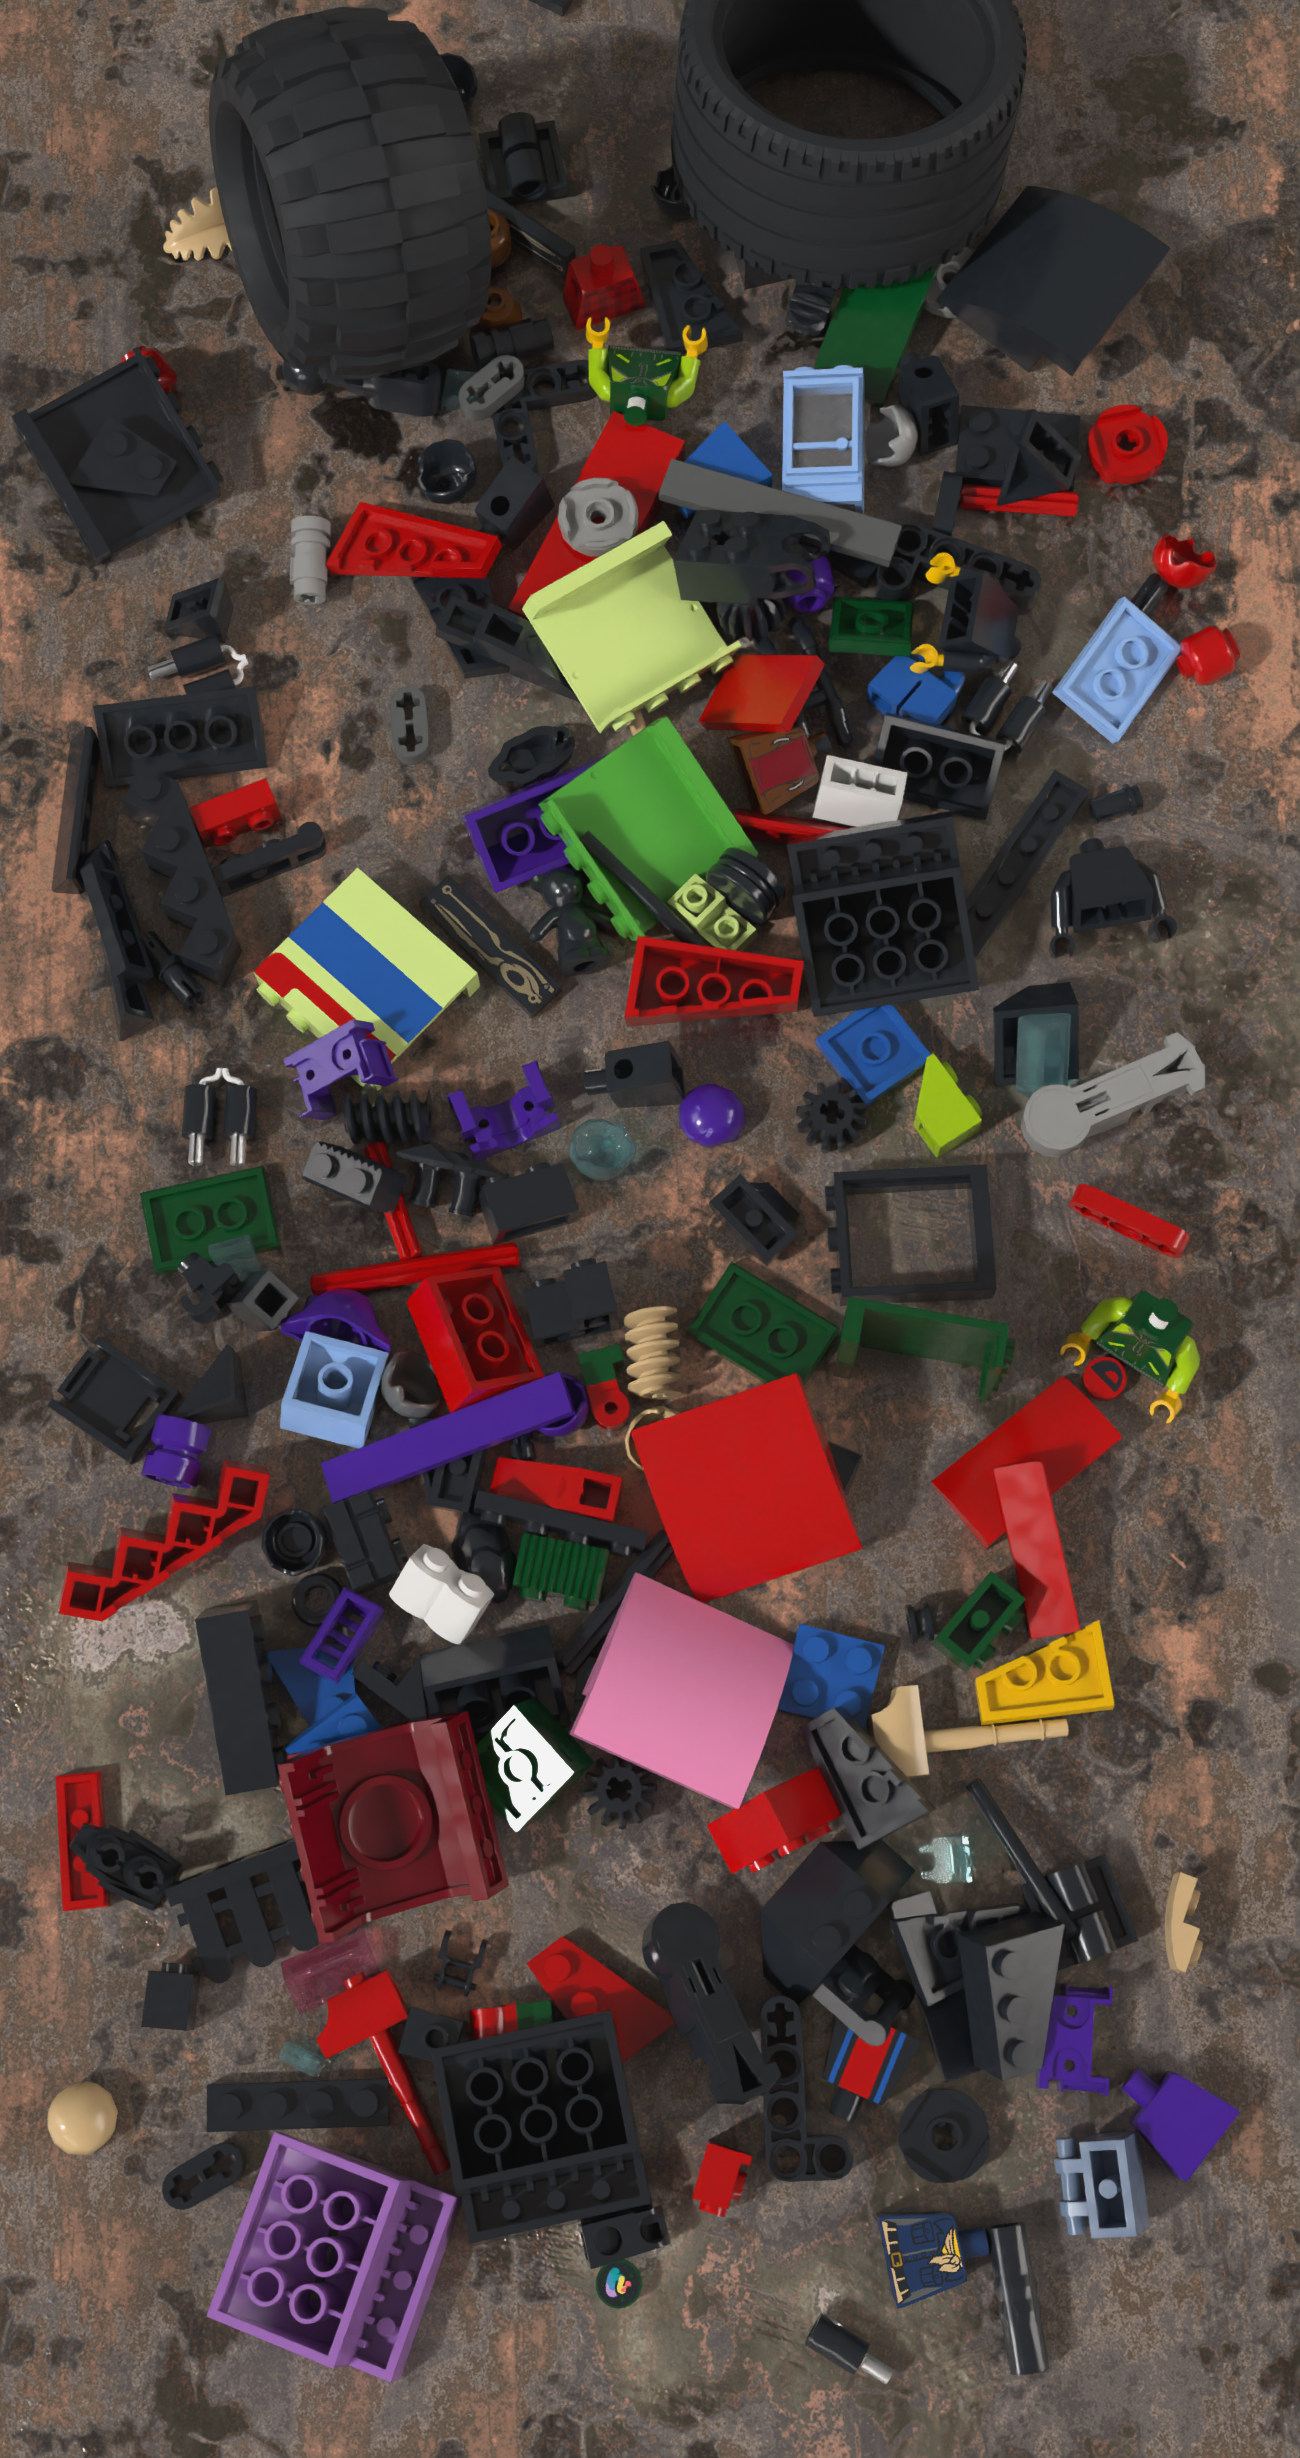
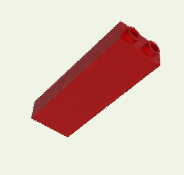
M613 411L575 484L593 477L609 478L618 482V485L626 491L628 489L633 494L638 507V529L634 535L636 537L651 528L664 501L659 500V491L671 458L682 462L686 460L685 441L646 424L631 426L626 423L622 414ZM558 515L508 607V611L528 621L529 619L522 608L530 595L598 558L597 556H587L573 550L563 539L558 524ZM597 517L592 520V522L596 524H600L605 521V519L602 517Z

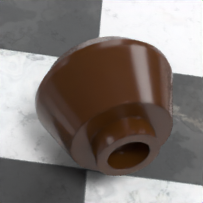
M490 287L484 315L480 316L479 323L472 328L475 332L483 330L485 334L489 328L495 327L497 331L505 329L507 323L522 320L521 306L507 290L500 287Z

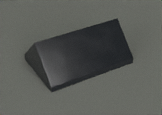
M886 712L873 765L907 772L903 795L904 800L986 820L1006 742Z

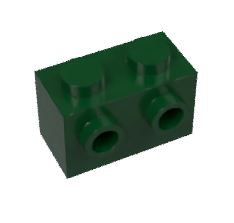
M990 1571L931 1645L965 1673L973 1664L978 1669H981L996 1651V1648L990 1644L1000 1630L1008 1636L1024 1616L1017 1609L1026 1599L994 1572Z

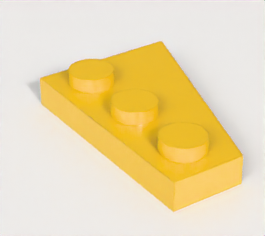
M1100 1620L1085 1626L1084 1629L1067 1637L1063 1636L1025 1657L1021 1656L977 1677L974 1682L981 1725L1113 1710L1115 1706Z

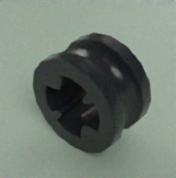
M922 1602L918 1608L912 1607L911 1604L905 1605L906 1621L911 1643H918V1640L922 1637L927 1638L928 1641H934L933 1621L928 1602Z

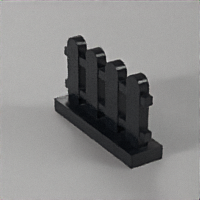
M295 1838L189 1876L167 1886L165 1893L170 1907L182 1903L184 1913L177 1915L179 1925L182 1927L189 1924L200 1955L192 1959L195 1971L204 1968L207 1977L212 1982L223 1983L231 1977L234 1970L231 1957L247 1952L249 1960L253 1965L266 1967L273 1962L276 1956L274 1941L289 1936L292 1945L299 1951H309L316 1945L318 1934L312 1922L311 1910L301 1885L303 1881L300 1869L296 1870L293 1862L300 1859ZM267 1871L270 1881L254 1886L251 1877ZM224 1887L227 1897L212 1902L209 1892ZM274 1892L285 1924L269 1930L259 1897ZM231 1908L242 1940L227 1946L216 1914ZM358 1928L354 1929L346 1935H351L358 1930Z

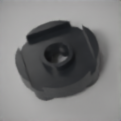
M932 2088L927 2092L917 2095L905 2107L898 2124V2146L905 2162L920 2177L933 2183H954L971 2177L984 2163L990 2147L989 2127L982 2109L972 2098L954 2089ZM947 2122L954 2127L951 2135L956 2138L955 2143L952 2147L944 2144L940 2149L936 2148L933 2145L936 2137L931 2133L935 2125L943 2127Z

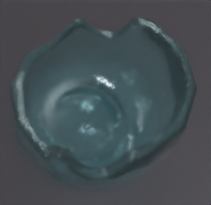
M589 1119L575 1128L568 1150L572 1163L581 1174L595 1181L611 1180L627 1169L633 1158L636 1143L630 1141L624 1125L612 1124L605 1119Z

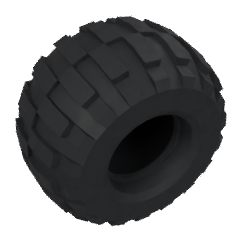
M339 7L281 19L242 37V43L236 45L234 55L220 60L219 66L215 67L209 101L210 144L220 205L233 256L251 307L269 342L282 359L289 363L292 368H312V372H319L320 377L323 379H366L420 366L458 346L457 339L463 337L467 329L479 323V318L484 315L487 305L492 262L491 229L485 184L473 133L456 85L433 43L424 32H420L415 23L388 20L387 11L379 8Z

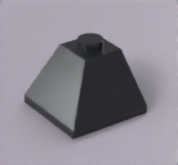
M1070 982L1027 986L993 1008L995 1086L1079 1079V1004Z

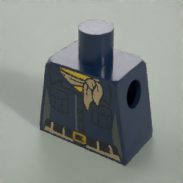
M951 2211L876 2213L892 2296L897 2309L909 2306L967 2282L963 2260L989 2255L984 2227L980 2226L957 2231L954 2214Z

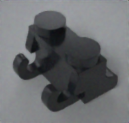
M197 1252L187 1256L178 1267V1271L185 1277L189 1287L194 1293L196 1292L200 1303L193 1305L188 1296L185 1295L181 1298L182 1306L189 1313L192 1320L198 1324H208L227 1308L225 1305L226 1301L242 1283L235 1275V1270L230 1264L223 1263L218 1268H213Z

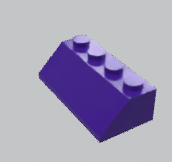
M606 755L460 813L475 852L495 893L532 879L535 875H542L553 868L570 863L564 853V849L567 848L566 844L559 834L554 836L545 827L541 820V814L544 812L538 804Z

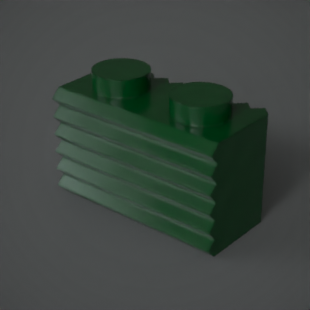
M523 1533L512 1585L514 1589L521 1590L520 1597L523 1599L546 1603L547 1596L564 1599V1607L589 1611L590 1604L598 1605L601 1602L610 1552L605 1548Z

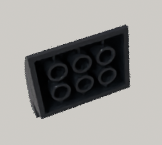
M1027 186L938 296L936 301L943 307H947L953 315L1028 373L1042 355H1045L1070 376H1073L1160 266L1171 248L1137 224L1099 204L1059 190Z
M952 811L788 839L787 848L794 882L792 898L814 1017L980 990Z
M611 2010L431 2050L455 2191L462 2197L469 2243L472 2246L653 2206Z

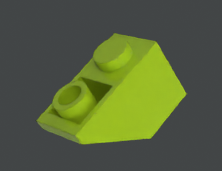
M933 1053L926 1059L913 1126L938 1159L979 1132L982 1123L980 1118L982 1111L976 1100L969 1094L964 1096L956 1085L958 1078L953 1068L946 1061L941 1063Z

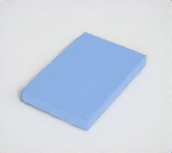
M1124 596L1115 603L1052 693L1114 744L1121 739L1176 661V658L1180 655V643Z

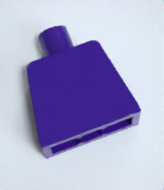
M1137 2067L1121 2087V2090L1140 2105L1130 2118V2124L1138 2131L1139 2135L1172 2174L1184 2182L1189 2180L1240 2113L1233 2106L1172 2071H1167L1160 2081L1156 2083Z

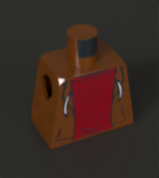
M793 725L789 733L753 731L727 738L751 809L754 812L765 815L819 781V774L814 761L832 754L831 743L823 731L806 738L803 728L798 725Z

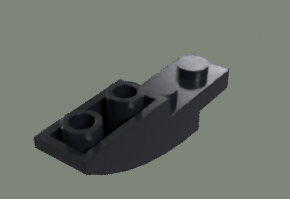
M453 595L451 596L436 627L437 637L510 666L511 675L580 703L530 621L491 603L485 609Z

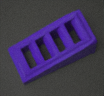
M344 1587L299 1660V1663L338 1684L384 1616L383 1608ZM347 1611H350L363 1618L364 1621L360 1625L344 1615ZM340 1624L355 1632L356 1634L353 1639L335 1630L337 1625ZM330 1637L345 1645L347 1649L342 1653L326 1644V1641ZM319 1651L338 1660L339 1662L336 1667L333 1668L315 1658Z

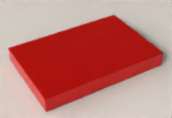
M733 655L734 663L726 668L698 722L706 730L789 733L825 663L817 655Z

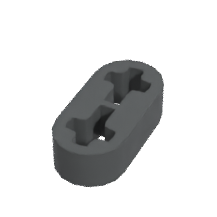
M501 355L493 359L466 381L459 391L460 407L464 416L470 420H484L522 390L525 383L524 369L520 360L511 355ZM504 372L508 375L513 372L514 379L510 380L504 377L500 380L499 373ZM474 395L479 399L484 396V403L480 404L477 401L471 403L470 397Z
M406 686L395 691L390 700L392 743L396 757L400 762L406 765H417L426 760L430 754L428 708L424 694L415 687ZM408 700L413 701L415 706L413 707L412 720H406L404 711L405 701ZM407 732H414L417 742L415 751H407Z

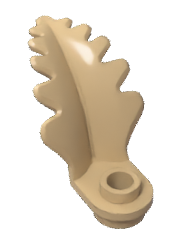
M217 187L210 191L211 204H208L199 197H195L191 200L194 215L184 209H180L177 215L182 223L177 220L170 221L172 232H165L166 242L163 245L166 253H172L175 259L179 258L181 254L183 260L187 261L191 258L192 252H194L195 260L199 261L204 257L206 248L209 249L213 259L221 258L226 245L232 251Z

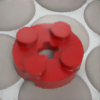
M1118 405L1105 410L1098 416L1097 422L1090 429L1086 443V452L1092 467L1099 473L1102 481L1108 484H1133L1142 482L1159 472L1167 450L1168 437L1163 423L1154 414L1151 418L1148 414L1141 412V407ZM1121 438H1127L1129 443L1137 444V446L1133 447L1132 451H1125L1119 448Z

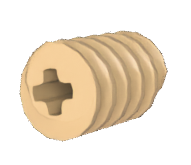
M668 1306L646 1307L631 1312L624 1317V1325L632 1329L625 1334V1342L633 1345L626 1350V1359L635 1362L627 1367V1376L637 1379L628 1384V1392L630 1394L652 1400L672 1399L682 1396V1391L671 1389L669 1384L681 1380V1374L668 1370V1367L680 1363V1357L668 1355L667 1350L679 1346V1340L666 1337V1333L678 1329L677 1323L665 1320L666 1316L677 1313L676 1308Z

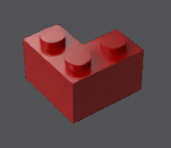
M817 1766L762 1792L740 1805L739 1809L730 1811L708 1824L707 1827L731 1874L747 1866L753 1874L776 1861L772 1855L773 1852L778 1851L780 1857H783L804 1846L805 1844L801 1837L804 1836L809 1844L830 1833L832 1830L828 1823L842 1815Z

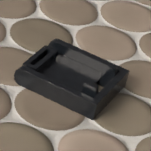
M98 1336L94 1344L100 1351L107 1353L106 1357L102 1360L87 1349L57 1390L59 1394L72 1403L68 1408H65L62 1403L51 1399L47 1406L132 1465L151 1439L157 1416H168L182 1397V1394ZM151 1399L158 1406L133 1439L125 1431L146 1402Z

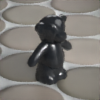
M558 867L549 870L542 876L535 875L530 880L531 888L542 895L544 902L551 909L531 928L529 936L535 942L540 941L552 929L556 928L557 954L561 974L566 977L593 974L605 968L611 961L608 949L603 946L601 940L596 935V927L608 933H616L617 931L611 922L612 916L593 906L583 904L586 887L590 883L583 870L578 871L573 867Z

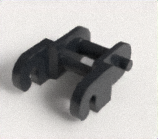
M446 1929L438 1958L444 1959L440 1974L435 1973L434 1980L438 1981V1990H441L443 1984L464 1989V1996L468 1997L470 1990L475 1991L477 1984L472 1983L475 1969H482L488 1940L482 1939L475 1963L452 1959L447 1955L452 1931ZM452 1965L469 1970L467 1980L446 1975L448 1966Z

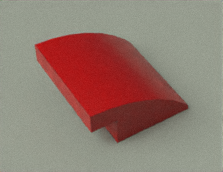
M797 1373L631 1430V1435L662 1523L696 1600L707 1603L863 1550L824 1428L814 1417L802 1378Z

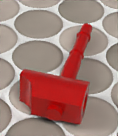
M389 1968L368 1979L364 1971L343 1981L346 1990L327 1999V2024L316 2040L327 2059L367 2038L370 2039L389 2083L401 2101L400 2106L404 2107L421 2144L422 2153H425L436 2176L450 2169L451 2165L441 2146L442 2141H439L419 2098L421 2095L417 2093L407 2064L402 2054L398 2053L399 2047L389 2028L407 2019L409 2010Z

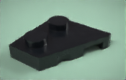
M408 1417L409 1428L411 1429L432 1421L434 1418L421 1417L415 1419ZM487 1449L424 1472L423 1488L427 1505L436 1509L473 1515Z

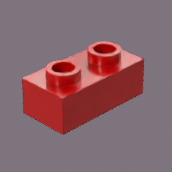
M266 778L190 807L206 848L212 845H226L232 842L237 835L250 830L261 831L267 829L274 821L281 819L278 806Z

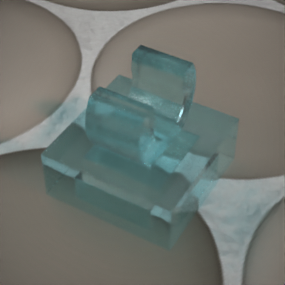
M967 1836L932 1838V1844H926L919 1848V1854L934 1855L935 1868L931 1871H922V1878L936 1879V1884L972 1882Z

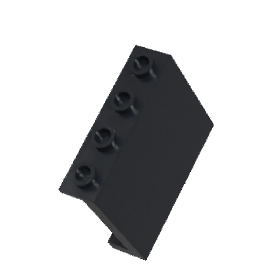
M138 347L133 349V356L33 412L28 413L25 408L12 416L14 427L97 566L221 497V487L219 484L224 482L215 463L212 460L206 463L199 449L203 447V444L193 426L185 427L178 416L182 412V408L171 390L164 392L157 379L162 377L155 361L151 355L144 357ZM108 416L178 462L157 497L91 487H79L70 484L69 479Z

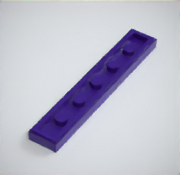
M556 1372L322 1462L321 1466L332 1503L335 1504L367 1490L375 1492L576 1415L564 1376L562 1373Z

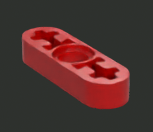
M1078 1184L1069 1202V1207L1081 1216L1169 1257L1181 1258L1190 1240V1235L1178 1226L1090 1185Z

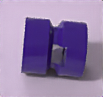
M158 1415L151 1436V1440L156 1444V1447L153 1450L147 1451L141 1475L167 1485L196 1489L202 1468L197 1457L206 1453L212 1430L205 1425L190 1420Z

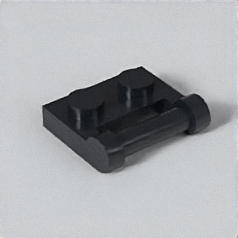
M853 1944L832 1968L812 1996L864 2042L871 2046H880L889 2036L890 2025L900 2010L908 2008L913 2001L915 1990L906 1980H894L879 1967L877 1961L870 1954L862 1952ZM875 1992L884 2002L876 2014L869 2015L862 2008Z

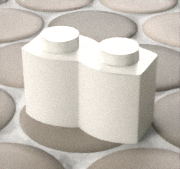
M423 1544L409 1558L389 1595L403 1610L415 1617L424 1619L427 1625L439 1636L460 1645L474 1630L492 1600L494 1593L479 1576L458 1569L456 1564L443 1550Z

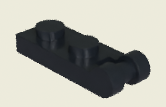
M305 822L298 829V834L283 840H269L260 845L258 850L245 855H231L222 860L220 865L213 867V871L225 897L322 858L327 852V844L321 827L315 822Z

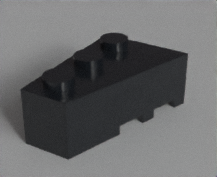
M1037 1911L958 1933L974 2065L1001 2081L1040 2070L1043 2065L1064 1924Z

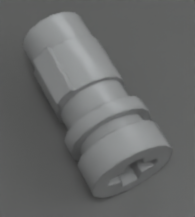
M300 516L291 522V550L294 552V557L290 558V584L294 585V600L305 605H317L326 600L328 570L325 564L327 562L326 554L331 550V524L327 519L319 516Z

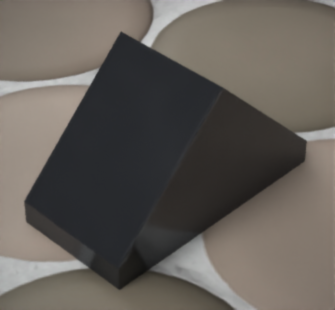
M217 578L173 594L164 631L169 634L204 639L216 634L218 641L225 643L234 609L225 581Z

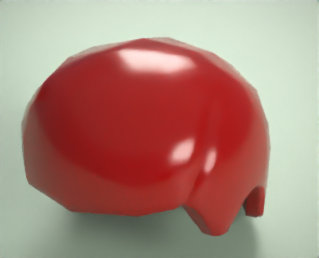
M1164 534L1154 547L1152 559L1156 571L1169 585L1180 589H1193L1203 583L1215 571L1218 563L1214 554L1211 551L1197 554L1194 550L1195 540L1192 538L1179 541L1173 535Z

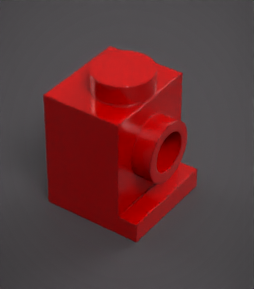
M708 2140L692 2198L701 2201L699 2205L700 2210L725 2217L730 2200L740 2201L747 2173L740 2172L739 2168L741 2163L750 2166L752 2154Z

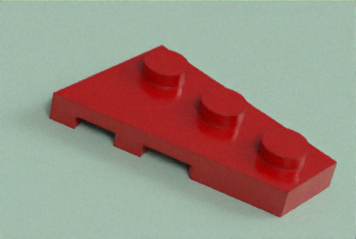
M561 1936L526 1963L566 2020L609 2010L612 2011L623 2063L675 2024L671 2013L564 1936Z

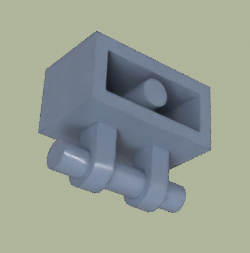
M1138 2131L1093 2133L1079 2142L1081 2155H1076L1074 2137L1056 2139L1058 2157L1054 2158L1055 2172L1061 2175L1063 2199L1059 2201L1061 2216L1066 2217L1068 2235L1086 2233L1084 2216L1089 2217L1091 2238L1137 2237L1150 2227ZM1079 2173H1083L1086 2198H1082Z

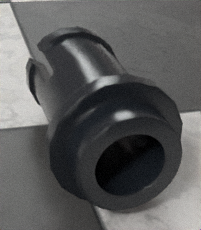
M1124 784L1121 790L1088 799L1090 814L1095 824L1127 813L1134 816L1137 814V810L1143 809V799L1137 785L1130 787L1128 784Z

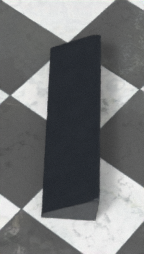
M85 726L71 740L69 746L51 888L55 893L81 894L83 892L84 882L80 870L87 860L100 756L98 737L92 727Z
M930 1891L900 1899L887 1905L892 1919L937 1913ZM958 1990L929 2007L920 2004L915 1991L942 2081L946 2083L981 2071L982 2069L974 2065L968 2011L962 1990Z

